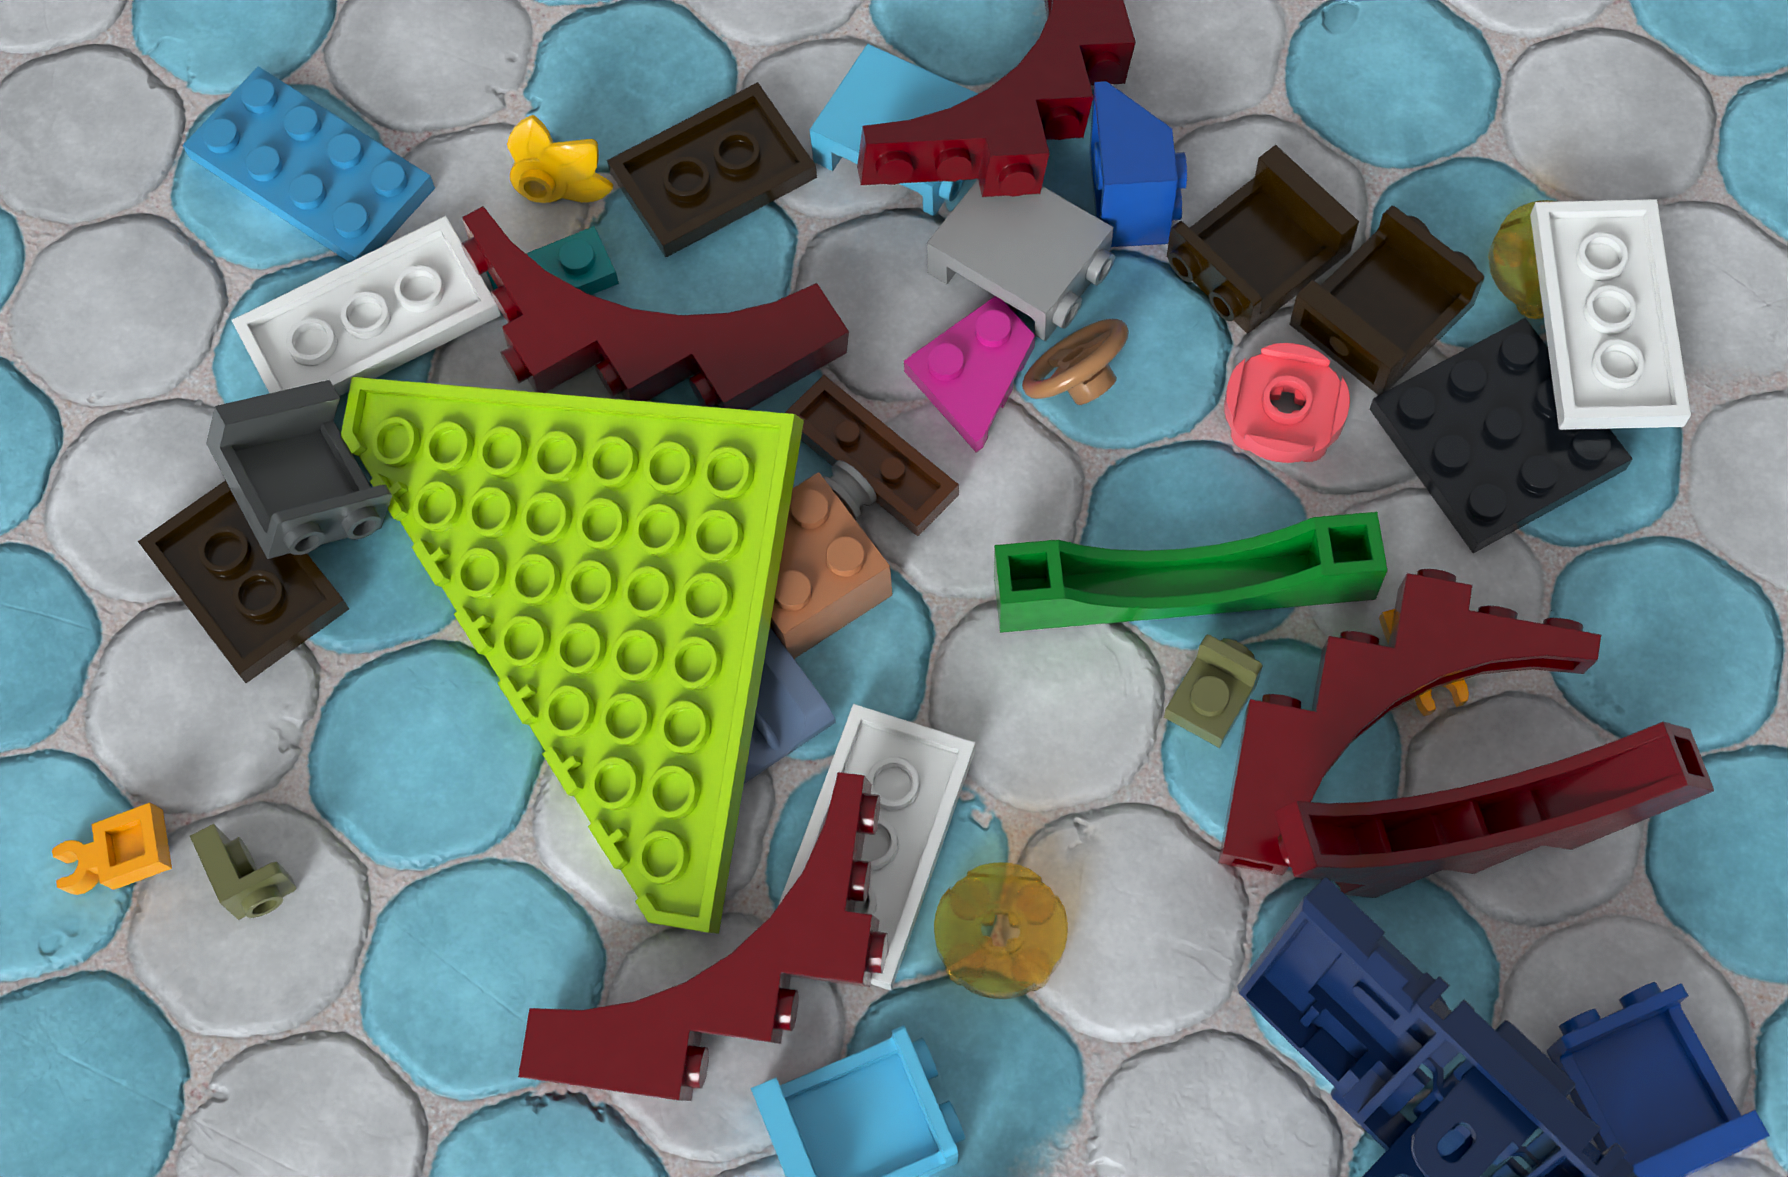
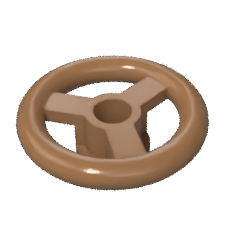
M1119 319L1097 321L1077 330L1055 344L1039 357L1025 374L1022 383L1025 394L1034 399H1044L1068 391L1077 405L1086 404L1104 394L1117 380L1108 363L1124 347L1129 336L1127 325ZM1055 367H1058L1050 378L1044 379Z

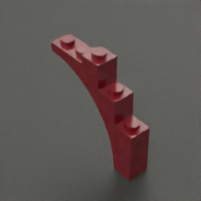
M1045 0L1047 21L1039 39L1021 62L990 88L951 108L905 121L862 126L857 164L860 185H896L900 183L953 182L978 179L982 197H1016L1040 194L1049 158L1046 140L1084 138L1094 97L1091 85H1094V82L1107 81L1111 85L1125 84L1136 41L1124 0Z
M484 206L462 217L468 240L461 243L462 249L478 275L486 271L489 272L498 287L491 291V294L508 322L502 326L508 348L500 352L516 382L520 384L528 379L535 392L546 393L595 365L600 380L612 397L621 393L625 400L648 401L689 378L690 386L702 406L748 410L847 353L849 331L817 283L775 302L729 313L675 315L632 309L589 295L547 272L511 242Z
M1421 569L1417 571V575L1407 573L1398 588L1388 647L1379 645L1378 637L1363 632L1344 631L1340 633V638L1328 637L1321 652L1311 711L1301 709L1302 702L1300 700L1285 695L1264 694L1262 701L1250 699L1243 720L1218 863L1283 876L1289 865L1285 862L1279 849L1278 837L1280 830L1274 811L1295 801L1311 802L1323 777L1348 746L1387 713L1434 688L1481 674L1531 669L1584 674L1598 660L1601 635L1584 632L1581 623L1570 619L1547 618L1541 624L1517 619L1518 613L1505 607L1481 606L1478 608V612L1471 611L1469 606L1473 585L1456 582L1454 574L1443 570Z
M1661 722L1614 742L1556 762L1468 786L1412 797L1371 802L1317 803L1295 801L1275 810L1274 814L1280 830L1278 837L1279 849L1285 862L1292 868L1294 877L1323 880L1327 877L1330 881H1334L1345 895L1377 898L1441 870L1475 874L1542 845L1573 850L1715 790L1691 729Z
M837 773L825 825L802 874L771 917L730 955L682 984L634 1002L585 1010L530 1008L518 1077L678 1101H692L693 1089H702L708 1070L709 1050L707 1047L700 1046L702 1033L781 1044L783 1030L792 1031L797 1017L799 993L798 990L789 989L791 976L870 987L872 972L882 974L884 971L888 949V933L878 932L880 920L875 916L854 912L855 901H866L870 885L871 862L861 860L865 834L875 835L880 813V795L871 794L872 784L865 775Z

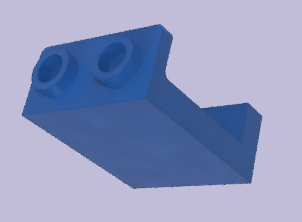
M1656 982L1644 985L1619 999L1623 1007L1622 1010L1602 1019L1596 1009L1581 1013L1558 1026L1563 1036L1546 1050L1551 1061L1575 1083L1576 1087L1569 1094L1575 1106L1601 1128L1593 1138L1599 1151L1603 1153L1613 1144L1617 1143L1627 1152L1624 1159L1635 1168L1633 1172L1638 1177H1686L1741 1152L1770 1136L1756 1110L1741 1115L1681 1008V1002L1689 996L1682 983L1662 992Z

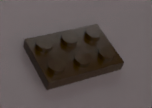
M758 82L607 160L610 174L665 258L817 178L815 163Z
M226 480L138 541L245 683H248L349 610L344 599L307 553L303 555L289 553L267 559Z

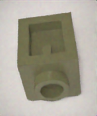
M1205 635L1199 645L1195 661L1165 709L1164 718L1220 748L1255 690L1263 665L1255 660L1253 653L1243 644L1228 638H1223L1220 641L1211 635Z
M215 824L190 835L219 903L238 920L244 917L256 918L272 912L282 904L284 896L297 889L292 877L278 862L269 863L257 870L254 860L242 839L238 837L231 841Z

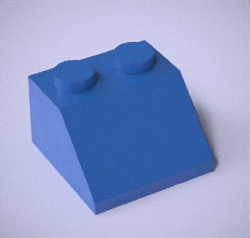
M1107 81L1094 82L1089 153L1095 215L1098 219L1113 227L1111 247L1168 244L1172 221L1182 219L1181 189H1186L1187 186L1185 152L1175 153L1171 127Z

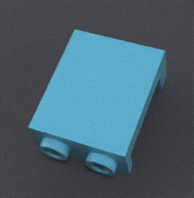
M867 43L810 128L813 162L831 171L835 169L842 157L858 164L862 126L914 119L951 108L978 93ZM964 180L900 183V185L921 194L923 197V211L935 216L945 199L951 202L956 198Z
M902 1025L891 1030L892 1037L787 1083L779 1085L777 1078H774L751 1088L785 1177H928L958 1164V1150L955 1144L965 1140V1135L950 1100L938 1105L928 1080L937 1077L938 1072L924 1039L920 1038L911 1042L905 1026Z

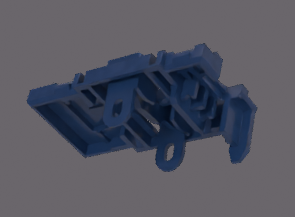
M1327 877L1303 898L1237 985L1238 993L1334 1086L1331 1091V1097L1386 1150L1362 1177H1480L1492 1163L1497 1166L1510 1156L1523 1158L1529 1167L1524 1169L1511 1157L1488 1177H1638L1633 1172L1635 1168L1624 1159L1627 1152L1617 1143L1613 1144L1603 1153L1591 1143V1140L1598 1134L1601 1128L1567 1098L1576 1087L1572 1079L1511 1022L1505 1020L1494 1030L1464 999L1451 1011L1441 997L1450 985L1440 976L1435 980L1428 972L1423 974L1383 936L1385 932ZM1462 1053L1466 1059L1457 1064L1444 1077L1443 1068L1456 1055ZM1424 1064L1433 1074V1089L1412 1110L1417 1119L1411 1123L1399 1111L1431 1080L1419 1068L1420 1065ZM1538 1127L1543 1131L1527 1146H1522Z

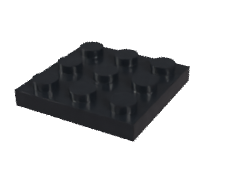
M1526 318L1373 398L1370 406L1372 414L1472 553L1481 550L1627 470L1633 459L1610 429L1559 430L1548 347Z

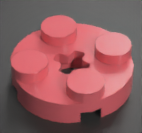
M1272 344L1262 348L1261 354L1251 357L1248 361L1245 362V359H1243L1235 367L1229 378L1224 401L1225 417L1231 428L1233 442L1243 450L1251 451L1259 457L1274 462L1294 463L1319 460L1325 455L1327 448L1340 436L1348 415L1350 394L1343 376L1340 381L1337 373L1329 367L1330 360L1321 352L1300 344ZM1282 392H1289L1294 394V403L1303 406V408L1292 411V413H1283L1278 411V408L1273 406L1270 400H1279Z

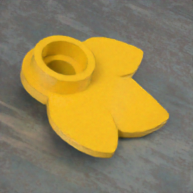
M535 115L522 119L511 131L507 142L508 149L514 159L510 171V181L515 190L526 199L539 203H551L563 198L587 203L598 201L612 191L613 183L595 173L599 158L598 142L595 139L553 143L548 129Z

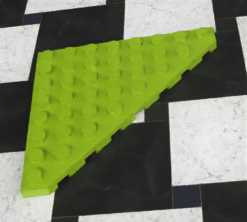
M352 377L341 437L351 453L359 456L373 478L370 480L372 486L387 485L392 494L388 507L389 513L393 519L401 522L414 543L411 548L434 584L442 587L457 611L454 613V616L478 654L485 655L500 679L497 684L523 724L530 726L544 748L545 752L542 755L569 796L575 797L591 823L588 828L614 869L621 870L638 897L635 902L648 923L719 934L804 420L795 414Z

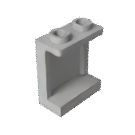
M977 179L928 240V273L945 284H948L956 273L960 274L1030 316L1035 321V336L1043 341H1047L1057 326L1065 329L1072 322L1081 306V295L1091 283L1096 286L1099 285L1108 275L1115 260V254L1111 253L1113 227L1042 186L1040 194L1016 197H982Z

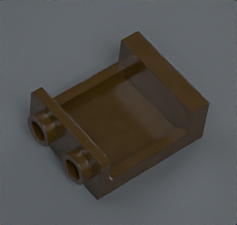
M1274 145L1258 158L1255 177L1190 228L1183 221H1179L1171 227L1167 257L1175 273L1186 282L1193 281L1209 297L1212 307L1223 319L1236 322L1248 334L1294 298L1308 283L1318 279L1351 252L1359 221L1277 145Z
M1392 205L1383 213L1378 230L1322 285L1312 280L1297 294L1289 325L1373 392L1380 395L1388 391L1474 306L1484 281V275L1467 255L1451 250L1434 237L1421 220L1414 216H1407Z

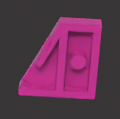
M995 296L905 359L904 372L971 448L978 452L984 447L988 439V430L1000 407L1004 408L1013 390V382L1018 372L1024 369L1035 347V335L1003 300Z

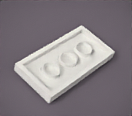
M1657 199L1535 202L1530 217L1559 430L1684 427L1691 417Z
M444 216L231 321L269 393L330 380L337 394L341 396L349 392L352 377L375 379L501 316L482 277L476 273L466 257L461 241L448 218Z
M853 704L779 904L802 874L825 825L837 773L865 775L872 784L871 794L880 795V813L875 835L865 834L861 860L871 862L870 885L866 901H855L854 912L875 916L880 920L878 932L888 933V949L884 971L882 974L872 972L871 984L892 991L975 753V742Z

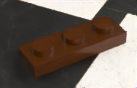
M825 375L785 412L795 414L804 420L801 440L832 466L840 460L854 467L874 489L877 497L875 502L917 537L959 496V484Z

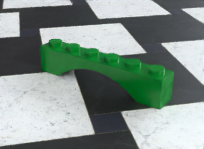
M1378 512L1313 517L1292 526L1255 537L1185 549L1117 550L1084 546L1062 540L994 545V583L1000 633L1376 600L1388 571Z

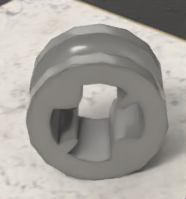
M839 460L831 467L833 475L830 478L822 477L853 518L857 520L861 516L860 506L872 505L877 500L876 493L860 472L848 463Z

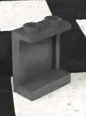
M330 380L214 407L206 444L267 559L289 553L303 555L315 550L322 544L345 538L353 540L362 539L382 528L392 494L385 484L370 487L350 449L341 437V433L334 422L340 397Z

